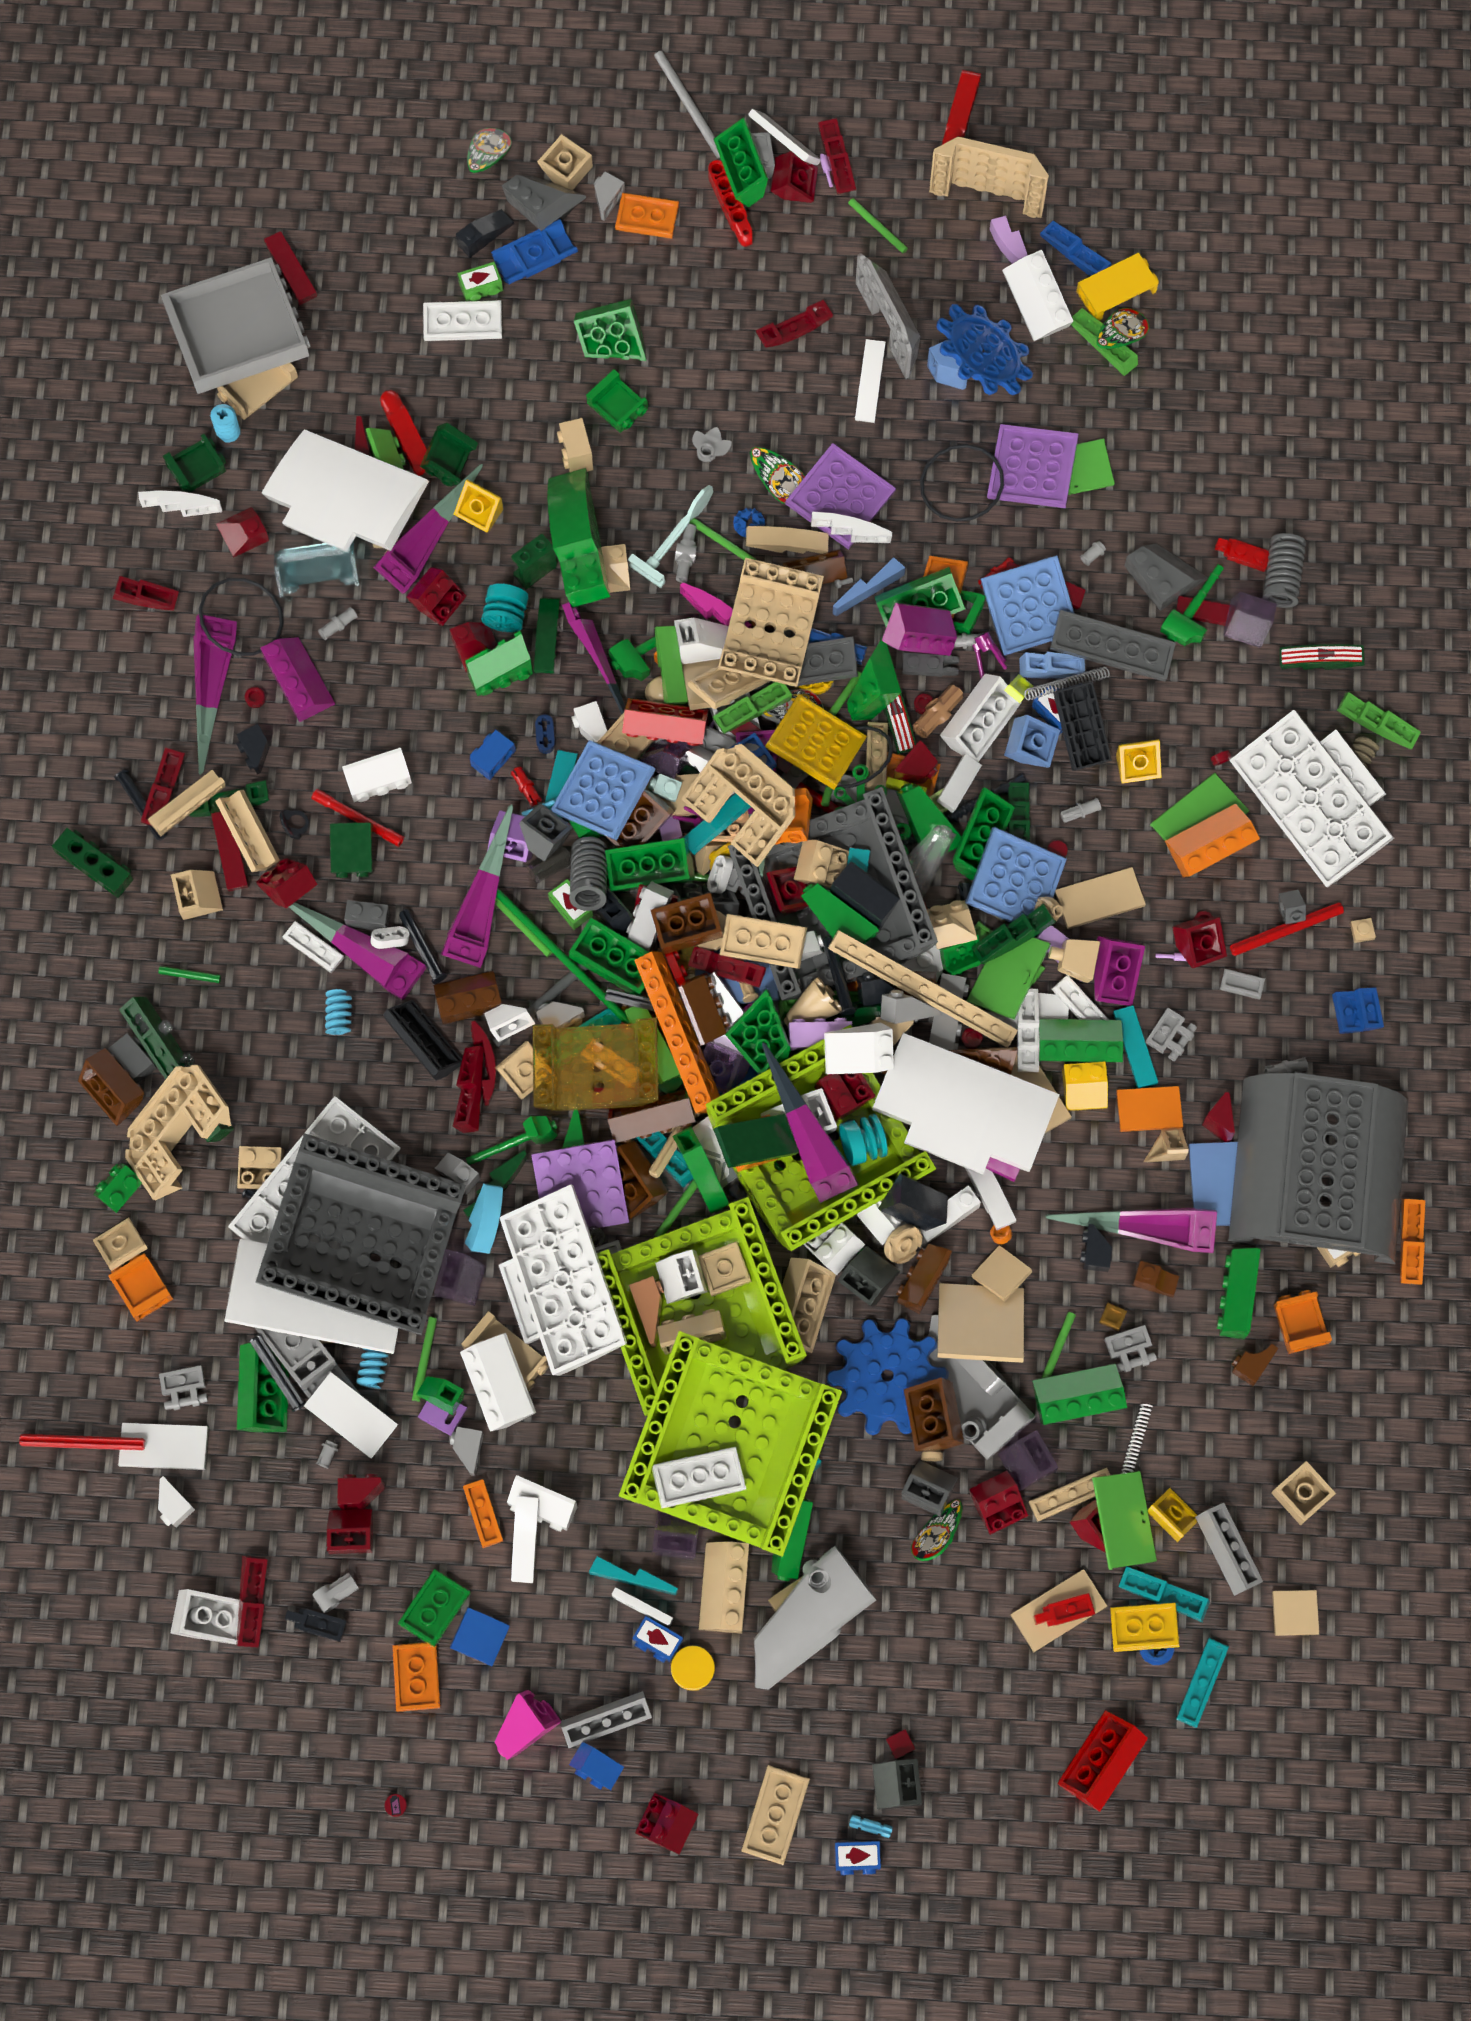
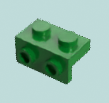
M977 933V940L939 949L942 967L951 975L961 974L963 971L981 964L972 949L974 945L980 942Z
M123 1163L116 1164L110 1170V1176L96 1186V1192L93 1194L115 1213L119 1211L142 1184L136 1173Z

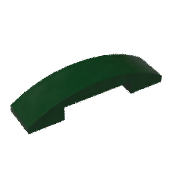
M265 780L246 784V788L217 793L189 814V816L205 817L211 816V813L220 812L215 801L219 798L230 797L239 790L245 791L252 807L261 805L269 801L267 782Z

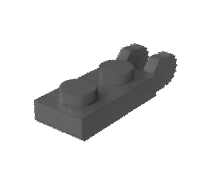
M904 653L902 674L942 677V675L957 676L959 669L954 667L943 668V664L959 663V657Z

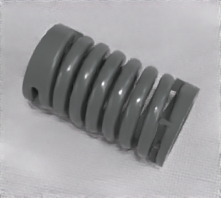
M1282 533L1272 536L1270 540L1271 547L1269 549L1265 589L1262 599L1270 606L1290 608L1296 606L1299 602L1298 596L1300 594L1299 589L1301 587L1300 582L1302 580L1306 540L1295 534Z
M582 837L577 839L571 847L569 900L574 907L583 911L600 909L606 903L607 862L605 850H608V847L599 838Z

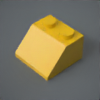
M1106 1062L1064 1064L1062 1078L1066 1109L1073 1111L1107 1108L1108 1080Z

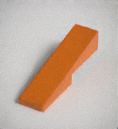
M1401 1199L1400 1283L1422 1285L1425 1200Z

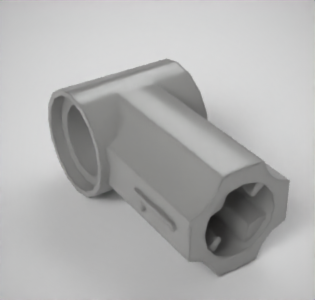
M347 1573L332 1584L319 1588L312 1595L323 1613H327L337 1607L341 1600L359 1588L350 1573Z

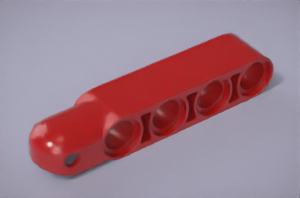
M962 69L942 145L956 137H965L981 79L980 73Z
M714 160L708 166L710 184L738 242L743 247L752 245V228L747 219V212L743 204L735 199L722 161Z
M387 390L380 397L382 409L415 475L421 476L426 473L425 469L420 467V464L427 449L397 392Z

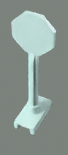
M708 485L700 491L693 500L688 514L681 519L652 557L650 556L646 563L632 554L628 558L629 566L659 588H662L665 584L664 575L655 569L659 566L660 560L688 526L690 520L697 517L706 507L713 494V487Z

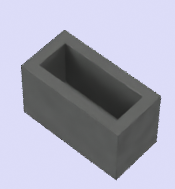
M347 900L344 918L346 926L367 930L388 928L390 918L388 905Z
M127 1033L110 1046L108 1050L116 1057L121 1067L128 1071L133 1081L138 1084L152 1073L156 1067L147 1052L144 1053L140 1049L143 1046L135 1036L131 1038Z

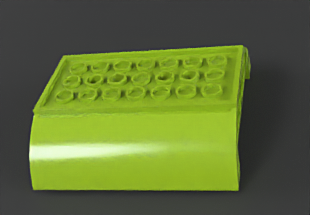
M850 1024V1025H848L847 1027H845V1028H843V1029L853 1028V1027H852L851 1024ZM825 1039L780 1063L800 1095L815 1091L814 1086L816 1083L829 1075L826 1073ZM771 1069L706 1104L707 1114L713 1129L717 1126L761 1118V1113L782 1104ZM862 1073L876 1097L852 1114L835 1122L837 1125L835 1131L839 1134V1139L833 1141V1143L847 1162L848 1160L840 1139V1123L855 1120L860 1128L861 1117H866L868 1120L869 1115L875 1114L885 1131L888 1148L887 1156L883 1158L878 1156L876 1160H872L867 1153L865 1163L851 1166L859 1185L820 1203L809 1182L802 1160L796 1161L792 1156L777 1159L785 1164V1169L782 1171L774 1168L775 1161L740 1172L737 1171L736 1167L732 1168L763 1222L766 1223L778 1241L790 1251L883 1200L900 1173L918 1180L936 1170L926 1151L920 1154L917 1148L904 1143L908 1132L901 1121L872 1110L881 1088L873 1073Z
M749 1197L730 1203V1210L616 1253L612 1254L609 1249L597 1253L627 1340V1344L621 1346V1350L645 1416L649 1414L670 1354L665 1355L660 1346L659 1335L657 1346L652 1348L629 1285L652 1276L656 1282L659 1281L660 1277L655 1263L670 1256L689 1250H695L699 1256L737 1241L752 1282L713 1297L707 1286L708 1292L702 1293L698 1299L694 1300L689 1297L667 1304L664 1293H661L663 1300L659 1326H662L661 1323L667 1320L677 1322L681 1321L682 1317L694 1314L696 1317L703 1315V1311L715 1309V1311L719 1310L721 1313L727 1339L712 1342V1344L782 1370L793 1367L807 1356Z
M679 1331L618 1496L783 1557L842 1391ZM740 1395H744L748 1399V1404L744 1408L736 1405V1399ZM736 1415L740 1418L741 1423L739 1427L731 1428L728 1421L731 1416ZM736 1447L746 1490L661 1509L652 1472L654 1464Z

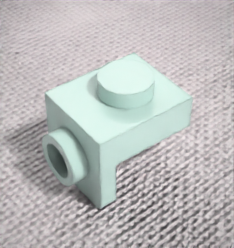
M658 774L655 778H651L648 789H650L651 793L661 798L675 802L682 782Z

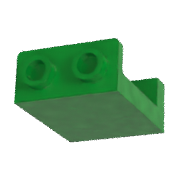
M614 369L586 394L587 404L619 433L629 429L633 425L634 420L639 416L642 417L648 410V400L645 397L641 399L620 380V374Z

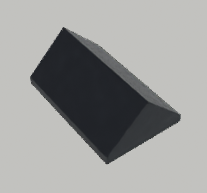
M852 861L835 879L830 890L831 894L875 925L878 930H881L900 900L898 895Z
M900 1173L878 1209L917 1228L928 1231L947 1223L948 1196Z

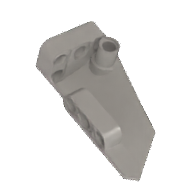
M932 1315L928 1336H932L937 1340V1348L929 1355V1362L933 1366L945 1367L948 1370L949 1377L947 1380L953 1382L963 1438L969 1440L988 1460L1021 1432L1036 1416L1006 1385L1005 1378L989 1361L937 1358L938 1315ZM970 1424L976 1427L977 1432L975 1435H971L968 1432Z
M836 1546L822 1555L820 1560L813 1559L804 1564V1576L754 1638L755 1688L770 1689L840 1634L843 1625L876 1601L867 1584Z

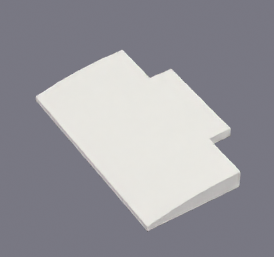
M304 429L273 472L262 494L269 500L290 508L282 523L291 529L346 552L355 536L391 551L429 481Z
M1293 710L1230 759V762L1327 888L1395 839L1370 807L1386 794L1337 730L1333 731L1322 741H1319L1300 715Z
M903 1033L893 1056L894 1069L887 1071L872 1110L911 1125L904 1142L905 1144L980 1174L984 1173L990 1157L1029 1172L1060 1094Z
M335 1096L305 1132V1134L392 1161L400 1151L398 1145ZM303 1135L228 1226L240 1238L268 1244Z
M574 1186L564 1187L501 1216L500 1221L513 1259L499 1264V1268L524 1343L530 1344L536 1340H541L552 1375L560 1376L627 1344Z
M315 1234L309 1236L310 1241L314 1243L320 1241V1238ZM240 1239L225 1322L391 1354L394 1353L398 1328L255 1283L267 1244ZM337 1241L329 1242L331 1248H340V1244Z

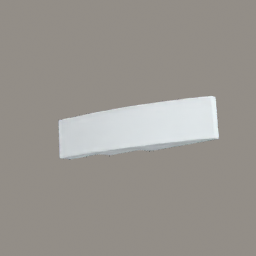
M866 339L855 416L856 421L875 423L885 350L884 341Z
M180 491L138 492L142 508L160 505L163 512L181 510L183 517L223 512L220 500L199 494Z
M812 512L811 527H831V534L851 535V542H891L892 532L874 523L835 513Z
M1029 989L1017 1013L1018 1072H1039L1038 989Z
M965 1168L996 1230L1015 1223L1016 1218L993 1172L985 1168L984 1173L980 1174Z
M516 1497L511 1578L513 1582L533 1583L539 1497Z

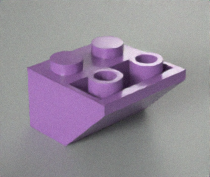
M500 810L490 834L488 849L506 811ZM512 813L503 857L523 862L532 859L533 853L527 848L519 824L525 816Z

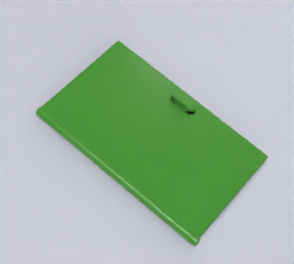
M1105 439L1077 444L1068 495L1114 486Z
M1213 773L1154 820L1150 826L1165 841L1233 804H1237L1245 815L1249 810L1217 774Z
M1033 937L1004 955L985 963L967 1002L1015 1020L1051 944Z
M1140 1471L1092 1477L1109 1570L1156 1562L1157 1559Z

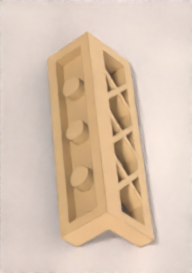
M211 770L152 815L148 822L162 836L225 787V781Z
M239 790L230 797L219 798L215 801L251 872L266 871L280 861L244 790Z

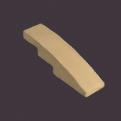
M746 527V546L779 553H783L785 550L802 554L806 551L820 554L828 552L829 534L824 532L786 527Z

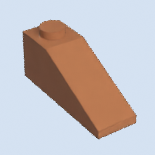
M652 1276L629 1286L649 1343L654 1348L657 1346V1327L660 1324L663 1300L661 1293H664L660 1280L656 1282Z

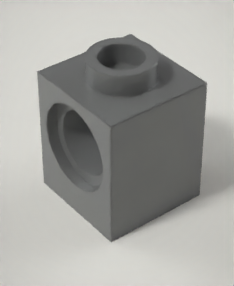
M1299 890L1279 893V911L1285 924L1306 921V905Z

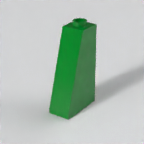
M912 783L903 785L896 794L923 858L931 861L958 848L962 837L919 785Z
M818 883L815 886L810 884L803 890L804 894L801 897L832 938H834L839 930L865 944L880 933L875 925Z
M692 1127L673 1135L675 1143L710 1213L720 1211L729 1205L725 1193Z
M805 1497L783 1557L773 1553L771 1572L777 1575L779 1580L790 1581V1578L798 1579L813 1502Z

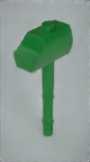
M1217 564L1213 572L1210 573L1209 578L1193 598L1183 615L1174 609L1168 615L1161 626L1160 632L1168 636L1167 639L1169 641L1178 642L1184 647L1190 643L1202 642L1207 629L1191 619L1201 606L1215 581L1219 579V575L1224 570L1221 565Z
M652 637L635 648L628 639L617 643L609 649L608 656L612 660L611 665L615 670H619L624 678H636L643 681L650 675V669L641 658V655L656 647V638Z
M531 1116L523 1122L525 1133L500 1144L497 1143V1145L479 1153L476 1152V1154L467 1157L466 1161L468 1165H472L529 1140H532L535 1144H547L558 1136L556 1131L558 1128L555 1120L551 1121L547 1116Z

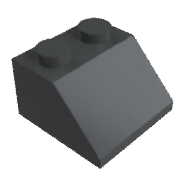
M541 803L519 823L528 850L544 862L564 844L573 828Z

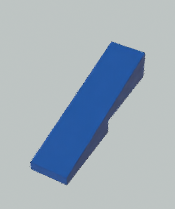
M1052 221L1040 233L1043 239L1089 277L1112 266L1111 262L1083 245L1081 238L1055 221Z

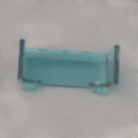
M354 541L347 552L327 543L275 552L274 570L280 598L284 597V592L286 594L294 593L300 585L339 579V581L344 582L346 585L355 583V586H359Z

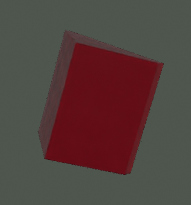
M797 867L766 873L779 910L784 916L809 907L801 897L807 884L794 880Z
M1230 1092L1224 1093L1207 1114L1202 1126L1223 1142H1230L1235 1134Z

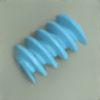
M220 404L214 407L210 417L216 435L227 443L235 441L239 437L241 429L234 409L227 404Z
M335 989L326 992V997H328L326 1005L328 1006L325 1008L327 1013L325 1016L327 1021L325 1033L342 1035L351 1032V1028H347L345 1025L351 1024V1020H347L346 1017L352 1016V1013L347 1012L346 1009L352 1008V1005L347 1004L346 1001H351L352 997L347 996V991Z
M362 1348L366 1351V1353L361 1354V1358L365 1361L359 1364L363 1369L358 1371V1375L362 1378H358L356 1382L364 1387L381 1389V1387L377 1386V1383L384 1382V1380L379 1375L386 1372L380 1369V1366L387 1365L386 1362L382 1361V1358H386L389 1355L381 1351Z

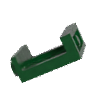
M449 423L437 426L420 467L425 469L428 475L439 478L446 486L458 485L461 483L459 476L471 451L476 450L478 442Z
M205 434L200 435L201 441L174 456H171L170 452L163 455L165 465L183 492L189 493L226 472L224 457L221 453H216L214 450L216 446L211 438L207 439Z
M543 534L537 536L511 556V559L518 566V569L513 572V576L525 590L557 567L553 545Z
M372 823L330 824L331 873L336 874V878H348V874H356V877H369V874L374 873L372 867Z

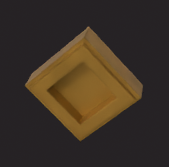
M1107 1303L1099 1323L1119 1331L1127 1311Z

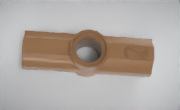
M949 685L938 698L929 702L925 707L926 711L913 724L915 733L922 738H927L938 725L947 721L951 716V710L963 699L961 689L955 685Z

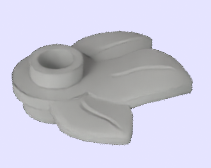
M718 427L709 430L705 435L695 431L692 438L693 445L697 449V456L703 462H711L716 456L725 455L732 445L731 441L722 440ZM706 451L710 452L709 455H704L703 453Z

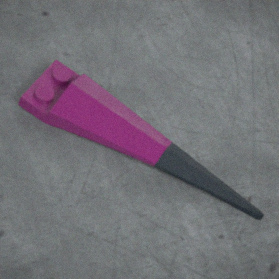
M569 602L563 604L562 607L569 625L593 658L621 714L625 712V704L593 621L582 619L577 608H572Z
M763 1042L762 1046L809 1182L820 1203L859 1185L849 1163L805 1103L767 1044Z

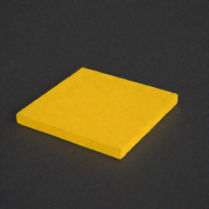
M798 694L765 747L835 790L867 736Z

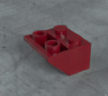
M432 567L428 569L406 596L421 613L440 626L446 623L467 597L442 569Z
M288 858L280 860L276 867L263 873L261 878L256 881L257 885L276 905L286 909L318 885L307 865Z
M862 1073L829 1074L820 1079L814 1086L816 1090L823 1089L835 1122L852 1114L876 1097Z
M1008 1471L969 1489L974 1505L990 1535L1028 1516L1018 1486Z
M353 1474L343 1475V1478H338L337 1504L341 1510L365 1509L385 1489V1483L377 1474H366L365 1478H356V1475Z
M373 1509L329 1510L327 1552L329 1554L373 1553Z
M654 1793L635 1834L680 1855L699 1814L682 1804Z

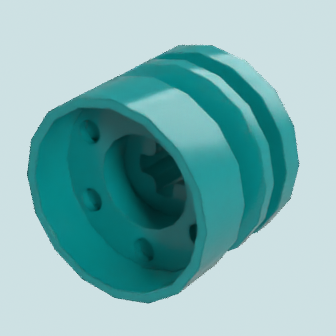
M490 585L485 598L487 604L483 608L482 623L491 629L502 632L520 631L523 628V620L525 618L523 612L527 608L528 593L513 585Z
M869 1115L868 1120L866 1117H861L860 1128L855 1120L840 1123L839 1133L842 1147L851 1166L865 1163L867 1153L872 1160H876L878 1156L881 1158L887 1156L886 1135L877 1115Z

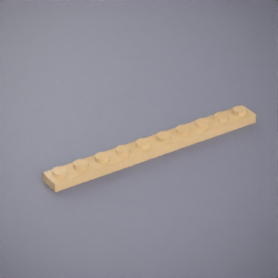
M839 930L828 947L833 952L1007 1048L1018 1031L1014 1027Z

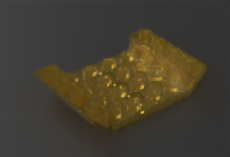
M657 1018L636 1019L634 1024L556 1028L554 1024L533 1025L534 1107L556 1111L636 1107L659 1100ZM596 1042L604 1044L603 1049L599 1052L593 1051V1045ZM597 1062L604 1064V1068L600 1072L593 1070V1066ZM598 1082L604 1084V1089L601 1092L593 1090L594 1085Z

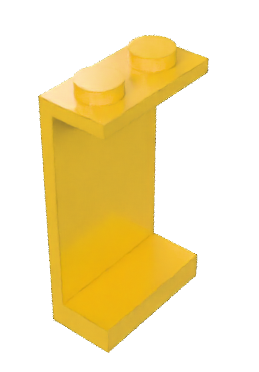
M1137 253L1078 282L1076 292L1089 313L1100 321L1103 319L1105 311L1149 289L1152 294L1156 293L1159 281L1157 276L1150 271L1147 260Z

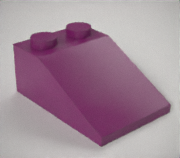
M1098 936L1097 941L1100 942L1094 971L1095 1000L1132 1006L1145 946L1133 941Z

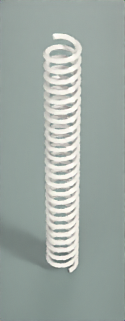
M1140 1405L1142 1408L1139 1409V1416H1137L1138 1420H1136L1137 1424L1134 1425L1136 1428L1133 1429L1134 1432L1132 1433L1133 1436L1131 1437V1444L1128 1445L1129 1449H1127L1128 1452L1126 1453V1460L1124 1461L1123 1469H1121L1122 1473L1120 1474L1127 1473L1124 1470L1134 1472V1470L1128 1469L1125 1466L1135 1468V1466L1130 1465L1126 1462H1130L1133 1464H1136V1462L1131 1461L1127 1458L1137 1460L1136 1457H1132L1129 1454H1133L1136 1456H1138L1139 1454L1131 1452L1130 1450H1134L1137 1452H1140V1450L1135 1449L1131 1446H1136L1138 1448H1141V1446L1136 1445L1132 1442L1142 1444L1141 1441L1135 1440L1134 1438L1143 1440V1437H1139L1135 1434H1139L1142 1436H1144L1145 1434L1138 1432L1136 1430H1141L1144 1432L1146 1430L1139 1428L1137 1426H1142L1145 1428L1147 1427L1146 1425L1140 1424L1139 1422L1147 1424L1148 1421L1142 1420L1140 1418H1150L1143 1416L1141 1414H1146L1149 1416L1151 1414L1144 1412L1142 1410H1147L1151 1412V1409L1145 1408L1144 1406L1153 1407V1405Z

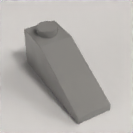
M892 990L891 993L882 995V1020L897 1024L941 1015V1011L903 994V991Z

